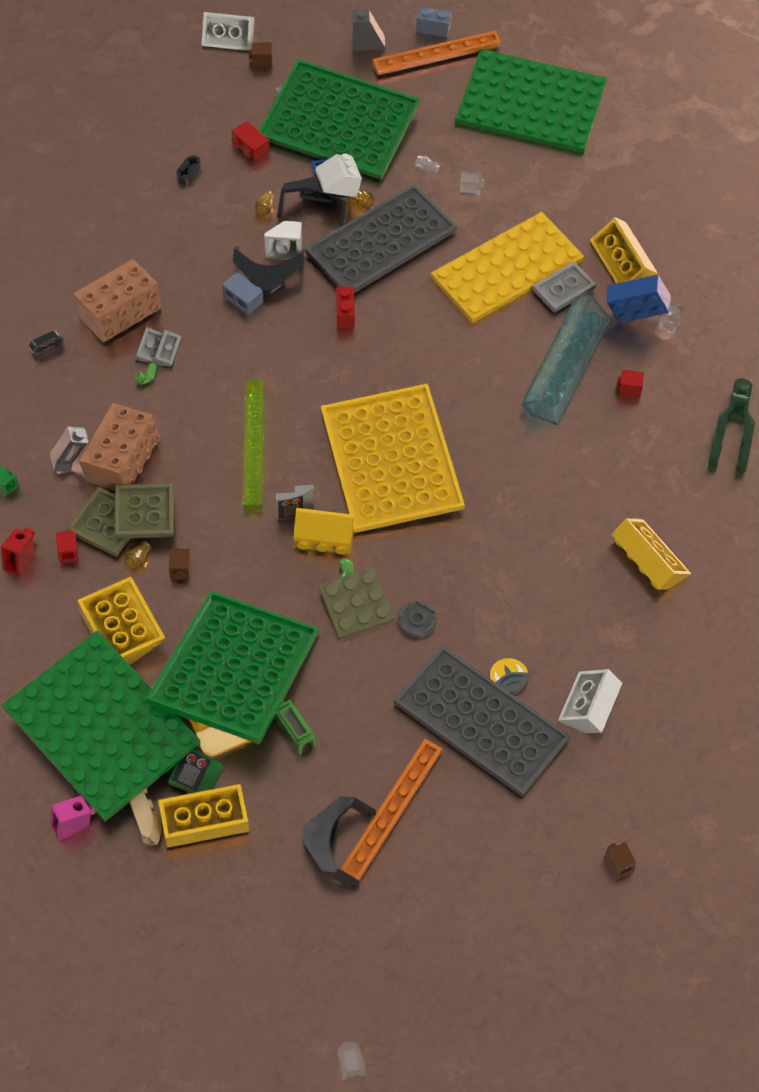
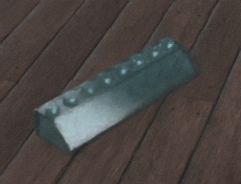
M591 294L577 297L573 300L521 403L531 416L554 425L559 424L611 319Z

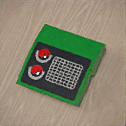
M192 750L177 763L168 783L171 786L187 791L188 794L212 790L224 766L214 759Z

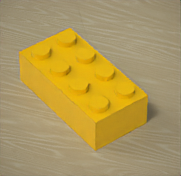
M241 784L158 800L167 848L249 832Z

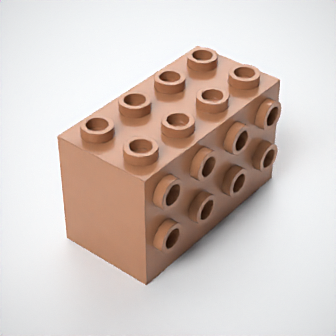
M134 259L73 293L79 318L102 342L114 337L162 308L158 283Z
M113 403L79 460L86 482L112 491L116 490V485H134L136 477L143 470L145 461L150 458L154 445H157L160 436L154 416Z

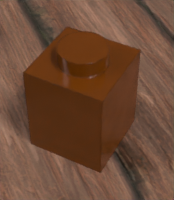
M252 42V49H249V60H252V66H272V42Z
M170 548V578L177 580L190 578V549Z
M616 842L608 846L604 857L615 879L635 870L637 863L626 842L621 844Z

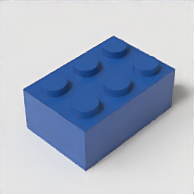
M658 274L607 286L606 303L619 323L670 313L671 295Z

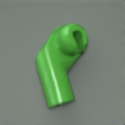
M150 363L146 373H136L134 377L136 382L144 385L152 381L155 377L157 365Z
M341 559L339 566L343 570V574L339 579L354 575L353 563L349 559Z

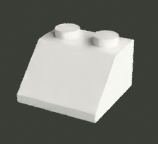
M283 221L266 232L264 236L265 259L288 260L297 255L302 249V222Z

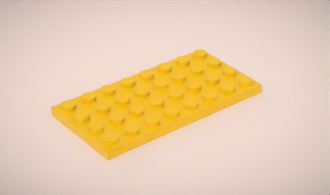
M540 212L431 272L430 277L473 324L531 291L533 285L570 263H581L584 261V255L543 212Z

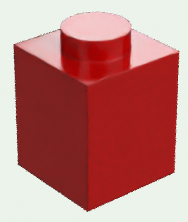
M622 369L621 377H617L616 387H619V395L641 397L644 372Z
M64 530L55 533L59 562L79 560L75 530Z

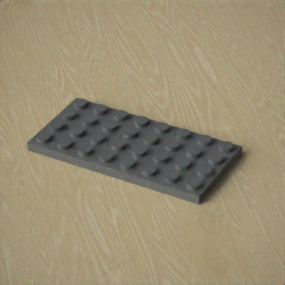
M412 184L305 248V253L337 287L354 286L355 293L456 232L457 225L415 184Z
M443 645L398 694L393 702L520 796L527 792L570 739L568 733Z

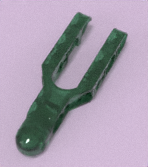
M739 378L735 380L729 408L718 416L708 463L710 466L718 467L727 422L737 421L744 428L736 471L746 472L755 422L748 412L752 383L747 379Z

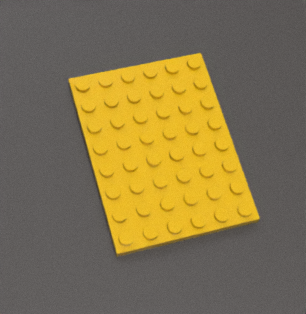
M428 383L321 406L348 512L354 515V533L465 509L464 500Z

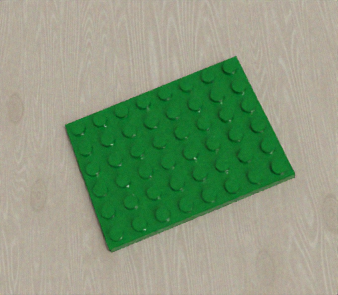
M480 49L456 114L455 123L584 153L607 83V77Z
M297 59L259 131L271 143L321 160H328L336 154H348L353 157L360 173L382 180L420 105V99Z
M210 591L147 695L145 704L260 744L317 638L319 628Z
M95 631L1 705L6 713L104 822L201 744L200 739L176 714L145 704L146 697L152 688L98 631Z

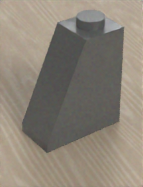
M352 10L353 51L385 50L384 34L369 10Z

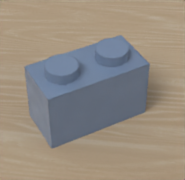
M420 7L416 21V32L448 38L452 12Z
M238 272L222 284L223 296L247 314H250L263 303V291L261 288L252 284L247 277L242 276Z

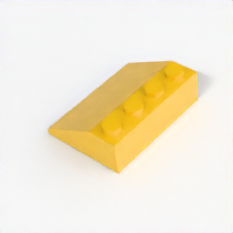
M132 577L77 600L79 612L91 634L98 631L129 665H132L166 640Z

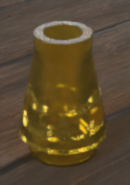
M361 190L358 191L357 197L350 196L363 209L371 208L375 200L371 193Z
M265 191L255 203V210L258 214L267 215L271 212L274 194L271 191Z
M142 541L138 546L129 551L124 559L126 565L132 569L141 567L148 551L151 549L150 545Z

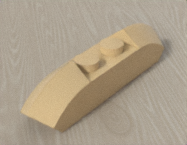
M146 788L131 800L129 804L143 843L151 846L157 845L162 832V819L160 812L154 811L151 799L147 800L145 793H148V790Z

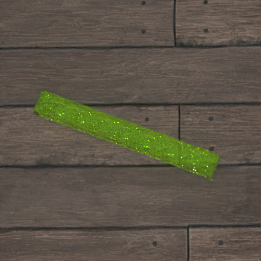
M246 380L243 509H262L264 380Z

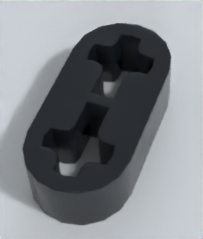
M195 155L188 156L176 171L179 183H189L201 168L199 157Z
M54 330L32 340L29 348L35 356H39L59 347L64 339L59 331Z

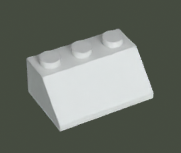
M204 12L201 46L239 50L251 49L255 17Z
M336 154L316 167L315 171L323 192L357 197L362 178L352 156Z
M609 669L580 671L558 721L585 733H602L622 682Z

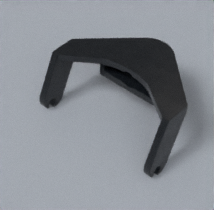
M318 177L283 184L277 218H282L286 193L300 192L299 198L332 204L336 199L343 203L340 227L345 225L350 196L323 192Z
M236 246L233 253V263L252 284L261 288L263 294H272L285 284L286 279L303 266L304 250H300L297 255L281 264L262 265L253 262L240 252V246Z
M341 796L307 822L302 829L301 836L323 873L348 887L354 888L359 886V881L338 869L332 855L340 824L339 819L350 808L367 817L375 816L376 810L356 797Z

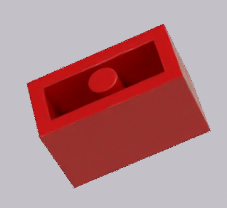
M245 121L231 131L233 145L241 149L253 161H256L270 151L269 139L248 121Z
M354 286L336 287L337 328H355Z

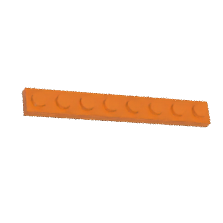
M495 30L373 59V66L377 75H382L479 52L480 49L488 50L501 47V40Z
M424 739L340 869L341 871L360 881L442 752L441 747Z

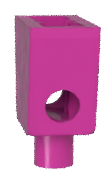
M78 796L51 806L50 825L60 841L90 825V816L96 812L85 802L82 796Z

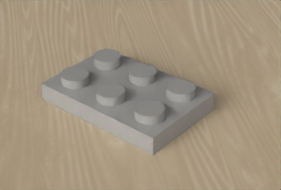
M572 262L533 285L532 290L555 313L594 290L596 283L575 262Z

